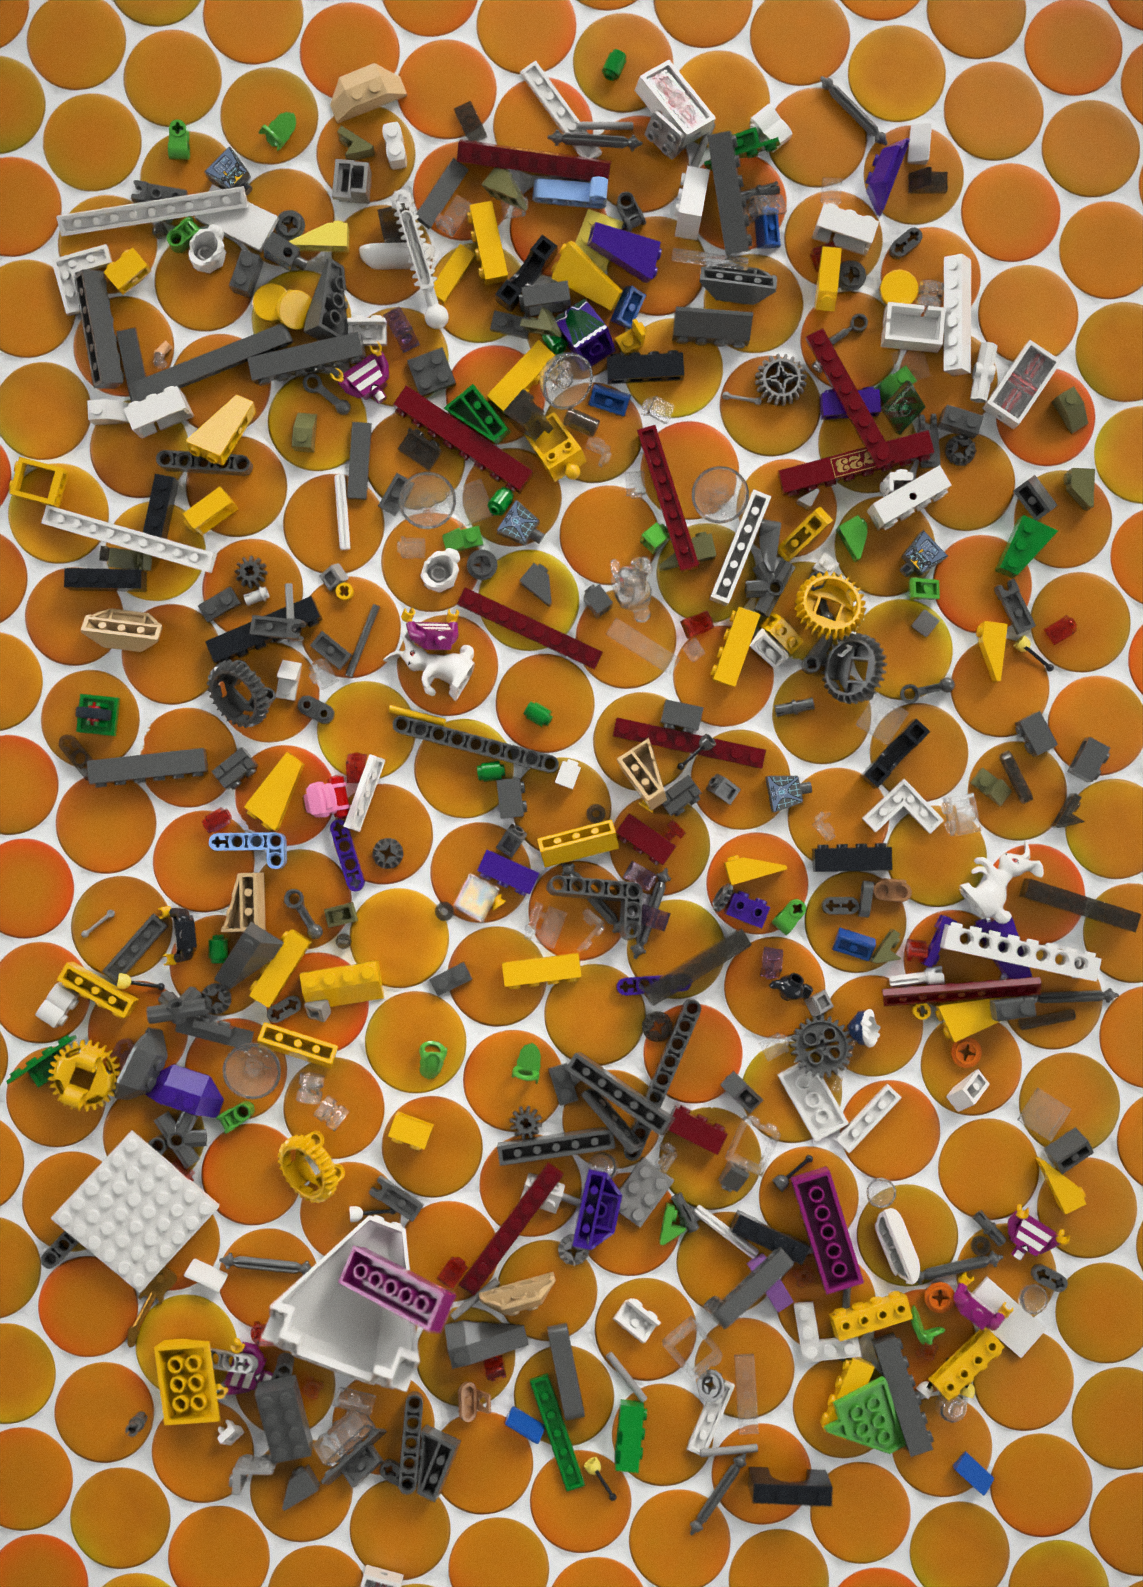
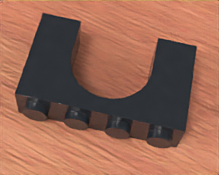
M749 1467L748 1488L753 1503L832 1507L833 1486L826 1470L807 1469L806 1481L785 1482L773 1478L768 1467Z

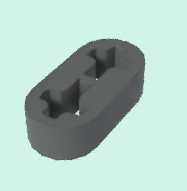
M915 227L910 228L897 238L889 249L891 257L901 259L917 247L923 237L921 230ZM911 235H917L916 241L913 239L908 242V239ZM901 245H904L901 252H895L896 247L899 248Z
M864 880L862 882L858 917L868 918L870 915L874 882Z
M826 897L822 901L821 907L827 914H854L859 909V903L853 897ZM829 900H832V903L838 904V907H833L832 911H829L826 904L829 903ZM848 900H851V903L855 904V906L849 911L848 908L842 907V904H847Z
M296 995L287 997L268 1009V1019L273 1023L286 1019L301 1009L302 1000ZM290 999L298 1002L296 1005L297 1009L291 1007L287 1010L285 1006L290 1004ZM273 1009L276 1011L283 1009L284 1012L279 1014V1019L272 1017Z
M1036 1264L1031 1269V1276L1038 1283L1056 1292H1062L1067 1288V1279L1061 1273L1043 1264ZM1043 1269L1047 1277L1039 1276L1038 1278L1037 1271H1042ZM1054 1278L1056 1280H1059L1060 1278L1062 1284L1056 1285L1053 1281H1051V1279Z
M393 1459L384 1460L380 1468L381 1476L399 1487L400 1463ZM391 1465L393 1467L392 1471L387 1473L386 1467ZM410 1479L403 1483L405 1487H410L413 1484Z

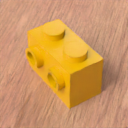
M134 248L124 251L121 254V258L116 262L110 263L104 273L121 294L124 295L152 270Z
M397 1112L388 1137H391L393 1142L399 1144L403 1142L410 1144L409 1147L415 1150L425 1149L434 1124Z

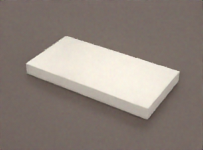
M212 184L208 192L223 189ZM249 202L248 207L201 214L194 217L197 221L207 226L212 224L220 226L225 235L262 252L279 220L278 216Z
M798 1062L777 1075L816 1143L849 1123L824 1078L820 1079L819 1073L812 1077V1071L805 1074L806 1068L799 1069L801 1063Z
M987 1276L972 1292L997 1313L1004 1302H1006L1005 1307L1008 1310H1011L1013 1307V1312L1008 1318H1005L999 1328L990 1331L1020 1358L1024 1356L1046 1330L1042 1324Z

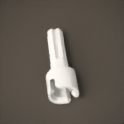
M942 966L927 967L924 972L889 977L891 987L924 983L926 985H945Z

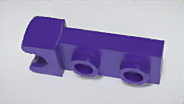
M940 914L934 926L937 930L921 964L930 968L937 964L940 958L938 953L941 949L940 944L944 925H951V922L957 923V921Z

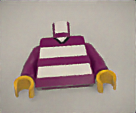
M377 341L379 348L373 350L370 344L369 347L372 354L363 359L362 362H359L344 373L340 369L335 368L339 372L338 377H334L331 373L330 377L338 381L340 387L347 394L358 399L363 397L365 400L373 396L376 402L380 404L387 399L383 389L388 386L386 381L389 378V364L384 353L381 352V344Z
M406 608L404 609L401 619L407 622L406 627L412 642L427 650H450L452 644L457 641L459 635L458 623H456L459 616L457 609L455 615L450 613V609L448 610L446 620L449 624L444 622L412 621L415 610L411 608L408 613Z
M1021 1204L1017 1205V1211L1008 1219L1009 1239L1016 1244L1011 1255L1019 1260H1022L1027 1251L1037 1256L1060 1244L1066 1245L1069 1243L1070 1235L1063 1237L1065 1230L1061 1229L1058 1235H1056V1232L1030 1216L1028 1207L1026 1210H1022Z
M967 1271L958 1278L959 1284L953 1297L957 1309L981 1330L985 1328L992 1331L997 1330L1005 1318H1008L1013 1312V1307L1011 1310H1008L1005 1307L1006 1302H1004L999 1308L998 1313L967 1289V1286L974 1281V1277L968 1278L966 1275Z
M239 1338L234 1339L237 1346L231 1345L232 1351L236 1354L254 1355L258 1360V1367L255 1372L248 1374L228 1371L224 1381L225 1387L219 1383L216 1384V1389L220 1390L217 1393L218 1399L224 1398L225 1395L250 1392L255 1390L259 1381L271 1380L273 1373L264 1370L267 1359L256 1344L241 1342ZM234 1358L232 1360L231 1367H233L235 1364ZM246 1361V1362H242V1364H241V1365H248V1366L250 1367V1363H247V1361Z

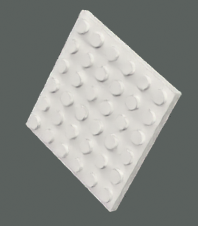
M131 1130L54 1213L51 1219L140 1293L219 1208L220 1204Z

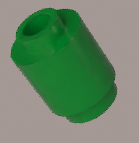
M614 49L609 53L602 68V73L606 79L610 81L619 79L626 64V54L618 49Z
M562 334L561 337L542 335L543 342L552 353L559 355L565 352L568 343Z
M506 487L498 489L487 504L489 511L494 515H503L513 502L514 495L512 491Z
M531 701L523 713L527 716L528 720L542 728L544 725L548 726L553 719V716H551L552 711L537 702L533 703Z
M500 761L481 763V765L477 766L479 781L502 780V776H505L504 764H500Z
M212 935V939H208V957L211 963H224L226 958H228V939L224 938V935Z

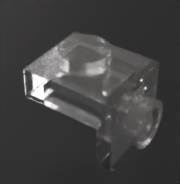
M822 178L820 200L822 204H841L842 178Z
M589 437L586 448L602 455L599 466L603 467L604 463L608 464L612 456L610 446L604 444L605 441L601 438Z

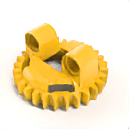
M827 571L823 576L819 572L816 577L812 575L810 579H806L800 586V591L797 592V598L794 602L797 604L795 610H797L796 616L802 618L801 624L807 623L806 630L810 627L812 628L811 634L818 632V638L825 634L826 640H828L830 635H832L833 640H836L837 635L843 639L845 634L850 636L851 632H855L857 627L861 625L865 616L866 608L864 605L866 601L862 600L864 594H858L860 588H854L855 582L851 584L848 582L849 577L844 580L842 579V574L836 577L835 571L831 576H829ZM824 582L823 588L817 589L815 591H810L813 585L815 588L819 585H823ZM848 590L850 591L849 596L851 597L852 601H856L854 607L850 605L848 599L846 598V593L848 592ZM821 598L840 605L834 621L816 614Z
M81 1040L80 1045H78L77 1041H74L73 1048L70 1044H67L65 1046L67 1051L63 1048L59 1050L62 1056L58 1054L54 1056L57 1062L52 1061L50 1063L55 1068L48 1070L49 1073L53 1074L48 1080L54 1081L50 1088L56 1087L53 1095L59 1093L60 1096L57 1100H61L64 1106L69 1105L71 1106L70 1109L77 1108L78 1111H81L83 1106H85L87 1112L90 1110V1106L96 1110L98 1108L97 1104L103 1107L105 1104L104 1100L110 1102L111 1098L109 1095L115 1096L113 1089L115 1090L116 1088L115 1083L118 1079L116 1076L121 1073L116 1068L120 1066V1063L114 1064L117 1056L110 1057L113 1052L112 1050L107 1053L105 1052L107 1045L99 1048L100 1042L93 1046L92 1040H89L87 1045L85 1040ZM81 1049V1052L78 1055L72 1056L71 1058H66L68 1055L77 1053ZM105 1057L108 1059L106 1061V1064L108 1065L109 1070H112L111 1074L107 1073L106 1068L103 1064V1059ZM76 1067L92 1073L96 1072L90 1090L70 1083Z
M313 1131L304 1137L303 1135L299 1137L298 1135L291 1136L281 1145L280 1153L278 1154L280 1158L278 1163L281 1164L279 1169L283 1171L282 1176H285V1182L290 1184V1188L295 1190V1194H300V1198L305 1197L306 1201L310 1200L312 1203L323 1202L331 1197L337 1190L338 1182L345 1176V1170L342 1165L334 1164L329 1154L322 1147L324 1137L319 1131ZM295 1149L296 1160L291 1162V1153L289 1152ZM306 1156H309L318 1167L320 1172L315 1175L306 1161ZM310 1181L311 1183L317 1185L319 1189L313 1191V1188H310L307 1185L305 1186L304 1184Z

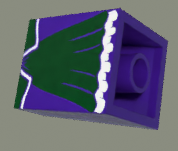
M586 299L574 304L571 308L555 317L561 334L568 343V348L584 371L616 351L608 327Z

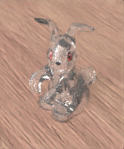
M647 557L633 558L631 565L635 567L624 566L621 569L619 562L613 559L610 565L613 574L611 583L616 600L621 608L633 611L637 622H646L651 615L648 609L652 594V588L647 579V576L652 572L649 559Z

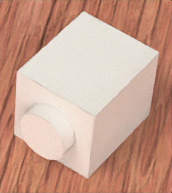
M570 759L567 762L563 761L555 783L573 790L581 769L578 766V762Z

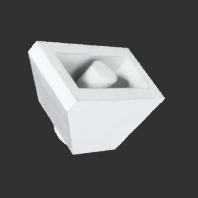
M107 399L88 400V420L94 425L129 423L123 409L128 407L129 403Z
M977 1069L955 1085L946 1097L957 1112L975 1105L990 1084L979 1069Z

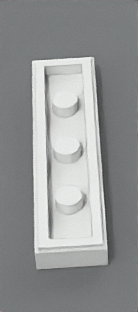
M369 755L343 827L360 832L385 764V759Z
M886 1084L834 1140L850 1153L902 1097Z
M725 1380L724 1388L726 1390L723 1392V1397L716 1402H705L686 1447L688 1451L700 1455V1449L709 1448L735 1387L734 1383ZM713 1384L711 1390L717 1388V1386Z

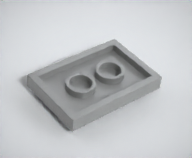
M642 1157L619 1189L622 1193L619 1212L641 1227L672 1185L674 1179Z

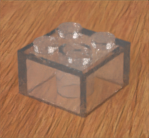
M974 793L943 798L941 809L943 814H946L945 828L947 833H950V836H960L981 831Z

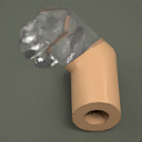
M166 340L154 352L153 363L160 370L167 366L164 355L172 348Z

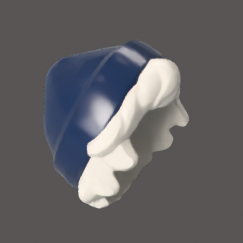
M871 1009L858 1011L847 1025V1030L850 1032L849 1035L859 1045L869 1048L873 1047L877 1042V1038L880 1037L878 1031L881 1027L876 1024L874 1012Z

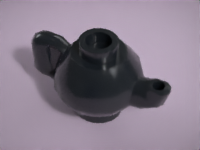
M797 973L783 976L780 980H774L769 984L770 988L779 989L781 998L786 1001L799 998L807 999L813 992V987L803 984V977Z

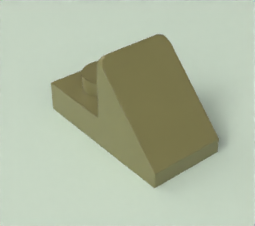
M340 126L337 131L339 141L349 148L345 154L346 160L355 161L374 156L375 150L373 145Z
M541 307L538 319L530 317V319L522 318L520 326L530 333L561 337V331L553 314L545 307Z
M981 768L970 782V784L999 806L1004 803L1012 792L1002 779H997L984 768Z
M353 902L324 909L328 928L358 921Z
M890 929L871 956L870 961L882 963L902 959L890 950L891 947L895 948L899 943L900 939L898 937L900 933Z

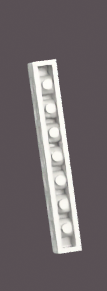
M951 922V925H944L940 944L942 948L1097 982L1102 959L1095 957L1096 953L1084 951V954L1076 953L1077 949L1065 947V950L1057 949L1058 945L1046 943V946L1038 945L1039 941L1028 938L1027 942L1019 941V936L1008 934V938L1001 937L1000 932L989 930V934L981 932L982 928L970 926L969 930L962 928L963 924ZM963 933H966L968 936V940L966 943L962 944L960 942V936ZM985 937L987 940V944L985 947L981 948L979 946V940ZM1000 942H1004L1006 945L1005 950L1002 952L998 950ZM1023 946L1025 949L1024 954L1019 956L1017 949ZM1039 950L1043 951V958L1041 960L1036 958V953ZM1058 954L1062 955V962L1060 964L1055 962ZM1080 958L1081 966L1075 968L1074 962Z

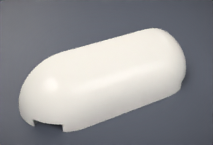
M406 242L371 243L359 248L361 259L372 269H410L414 265L413 263H408L411 256L406 255L409 248L403 247ZM423 243V246H428L425 253L431 255L427 261H431L435 255V247L431 244Z
M893 1208L886 1209L877 1217V1222L875 1223L876 1233L894 1275H899L902 1279L906 1280L907 1284H914L920 1274L918 1256L899 1212Z

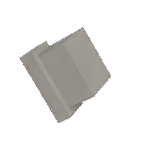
M335 159L332 198L340 202L369 204L372 179L369 163Z

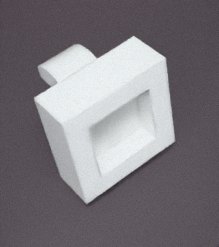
M824 552L812 569L823 573L827 571L829 576H831L840 563Z
M226 1420L225 1422L228 1427L226 1430L224 1427H218L220 1435L217 1439L220 1444L231 1446L245 1432L241 1426L234 1425V1422L231 1420Z

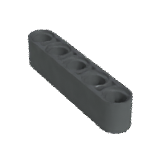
M162 450L156 456V462L166 471L247 476L253 470V464L244 455L230 454L227 459L228 465L225 468H220V464H213L211 462L206 467H201V462L205 458L201 456L196 457L188 451ZM170 457L171 460L169 464L164 465V458ZM185 458H190L189 464L182 466V461ZM241 462H247L245 469H239Z
M567 1323L548 1326V1335L565 1420L585 1417Z
M416 1391L408 1394L405 1403L399 1473V1489L403 1494L413 1493L417 1483L423 1396ZM417 1398L420 1404L415 1407L411 1406L409 1400ZM410 1418H415L418 1424L412 1427L408 1425L407 1421ZM413 1438L416 1440V1445L410 1447L406 1444V1440ZM408 1458L413 1459L415 1462L411 1467L404 1464V1461ZM403 1480H412V1486L405 1487L402 1483Z

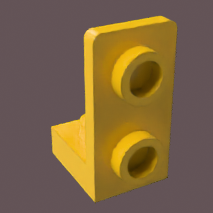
M637 319L632 320V328L615 338V342L623 356L644 346L646 329L642 322L638 323Z
M771 612L769 618L766 617L759 625L761 629L763 628L772 635L791 655L804 642L783 617Z

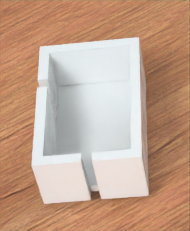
M824 203L812 239L828 243L831 233L835 232L831 245L866 256L873 242L879 221H876L872 216H861L853 210H843L835 204Z
M888 302L884 309L881 347L938 353L943 344L946 308L928 306L924 316L920 317L924 311V305Z
M177 386L167 387L162 393L150 394L145 400L131 402L128 404V407L123 408L132 430L140 438L157 432L153 423L157 421L160 430H163L194 417L186 396Z

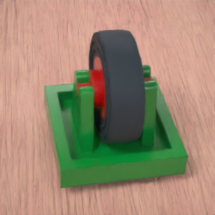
M80 694L79 707L76 708L75 713L76 717H78L76 732L116 736L120 698Z

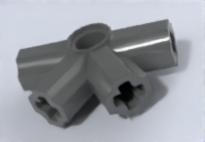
M781 559L774 573L769 572L764 561L752 569L758 580L745 581L746 598H760L754 608L756 613L769 618L795 569V566L790 562ZM770 585H777L779 592H772Z
M189 987L179 998L174 992L166 990L158 998L160 1005L147 1007V1019L150 1024L167 1021L181 1024L186 1022L188 1018L209 1014L207 999L202 998L201 992L195 987Z
M167 1111L155 1119L154 1122L167 1140L168 1146L173 1149L185 1169L200 1160L193 1147L207 1146L206 1129L192 1130L198 1116L182 1111L176 1122L170 1112ZM173 1135H179L182 1138L180 1145L173 1143Z

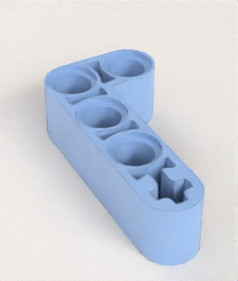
M592 177L591 183L538 178L534 180L532 200L542 204L602 209L606 207L608 179Z
M216 833L209 838V846L216 851L266 850L267 864L272 869L283 868L287 863V840L282 833ZM237 836L241 837L243 841L240 847L234 844V839ZM256 836H259L262 840L259 847L253 844V839ZM275 836H279L281 839V844L277 847L272 843V839ZM219 839L228 840V844L219 845L215 841ZM275 855L281 858V863L278 866L274 865L272 861Z

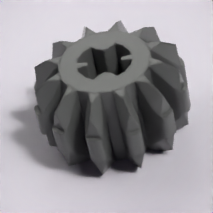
M250 556L248 561L243 557L242 561L244 563L237 562L236 564L240 569L234 570L236 574H240L236 577V580L242 581L241 585L243 587L248 584V587L252 589L254 583L257 587H260L258 581L265 582L266 579L262 575H268V572L263 570L266 568V564H260V558L255 560L253 556ZM249 569L255 572L253 576L248 573Z
M520 1106V1114L517 1111H513V1115L516 1118H510V1122L516 1124L511 1125L510 1128L511 1130L517 1129L515 1136H518L521 1132L522 1139H525L528 1133L531 1139L533 1138L532 1131L538 1134L539 1130L536 1127H542V1123L537 1122L542 1116H534L537 1113V1109L530 1112V1106H527L526 1111H524L523 1107ZM524 1118H528V1122L531 1125L528 1124V1127H525L521 1120L524 1121Z

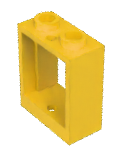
M19 457V460L14 465V478L9 483V494L16 498L60 508L69 472L61 467ZM27 465L55 472L48 499L20 492Z
M218 487L183 513L186 518L184 522L194 533L198 532L203 536L237 511L238 507L221 487Z

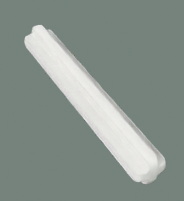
M340 474L334 476L339 546L341 550H349L350 535L345 476Z
M698 1205L695 1208L694 1214L749 1257L754 1259L758 1255L759 1251L743 1237L731 1232L730 1227L704 1207Z

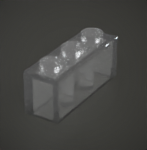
M355 1405L348 1409L340 1420L334 1422L326 1433L320 1435L313 1444V1447L322 1463L333 1467L376 1427L367 1411Z

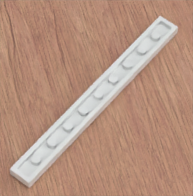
M244 186L58 215L56 218L61 236L245 208L248 207Z
M46 505L41 522L48 526L212 573L217 554L49 505Z

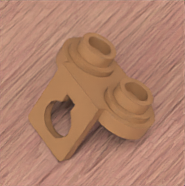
M883 878V881H879L874 885L873 895L879 900L905 902L911 897L912 890L906 884V880Z
M464 1382L458 1388V1412L461 1420L471 1422L476 1417L477 1410L487 1414L491 1413V1395L489 1393L478 1390L475 1384L471 1382ZM482 1397L486 1400V1407L480 1402Z

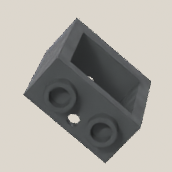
M568 280L522 287V294H519L521 312H525V317L528 318L539 316L541 307H545L552 314L565 312L571 308Z

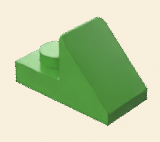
M905 365L893 375L890 374L874 389H880V399L886 404L891 397H896L904 391L899 390L904 383H908L910 387L917 380Z
M479 526L463 530L457 528L442 535L445 549L451 548L462 551L484 545Z
M909 579L910 601L917 599H940L939 580Z
M666 1202L659 1237L660 1245H665L686 1231L684 1225L672 1223V1221L676 1222L677 1210H675L673 1203Z

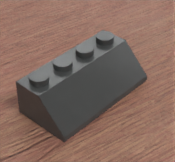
M676 307L672 341H676L679 344L695 342L697 345H706L707 343H712L718 347L733 345L735 348H744L748 346L750 341L753 312Z

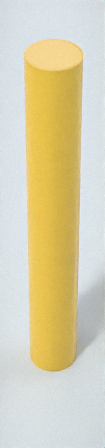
M393 705L389 707V713L445 726L446 719Z

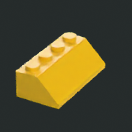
M379 960L299 974L305 1002L328 1000L330 1007L384 998Z

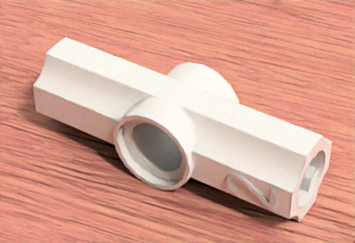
M982 342L980 344L978 359L972 373L973 385L970 400L973 402L986 403L988 400L990 384L993 381L996 370L994 362L998 346L992 342Z

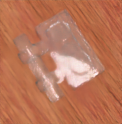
M536 902L534 909L532 908L530 912L529 924L524 929L526 931L524 939L531 941L532 935L536 934L539 935L536 943L554 949L567 912L549 906L547 913L541 912L543 904ZM539 917L544 919L541 929L535 928Z

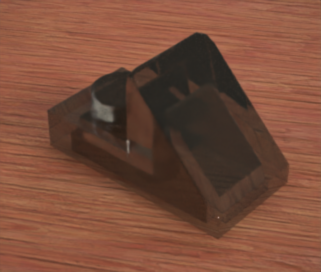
M927 167L908 174V193H947L948 172H932V167Z
M1076 793L1069 794L1051 827L1061 828L1085 822L1072 814L1080 807L1081 803L1079 801L1082 797Z

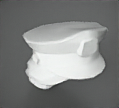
M212 224L208 229H200L190 240L189 260L197 271L211 273L223 266L226 251L222 241L224 232L220 226Z
M447 548L442 552L436 551L424 562L420 575L425 584L424 586L429 590L431 589L439 593L454 586L459 572L457 563L460 561L457 550Z

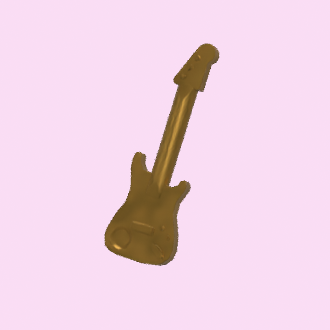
M165 1266L138 1297V1299L144 1296L148 1298L133 1326H130L128 1329L127 1345L129 1347H133L136 1344L135 1340L140 1333L139 1329L155 1299L157 1298L159 1304H162L166 1291L177 1281L176 1273Z

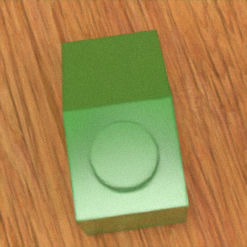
M859 515L838 526L836 529L854 562L858 561L862 556L868 533L867 523L863 518L860 519Z
M656 522L641 535L640 542L653 555L669 540L670 536L667 527Z

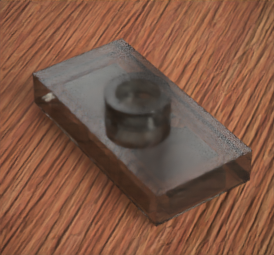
M471 101L454 108L455 115L469 141L478 142L487 137V133Z

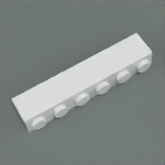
M964 254L944 257V308H946L944 321V371L952 376L971 373V259Z
M753 489L709 600L724 606L729 604L771 496Z

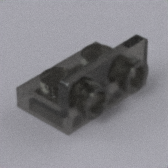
M409 428L407 430L408 434L398 447V451L430 472L442 454L439 448L441 445L433 439L429 441L424 438L425 434L420 430Z

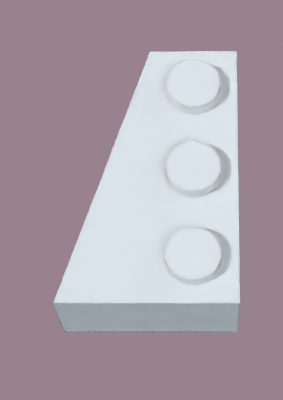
M687 166L686 173H682L680 185H684L683 189L679 188L677 200L681 201V203L676 204L674 216H678L675 237L697 240L710 173L709 169Z

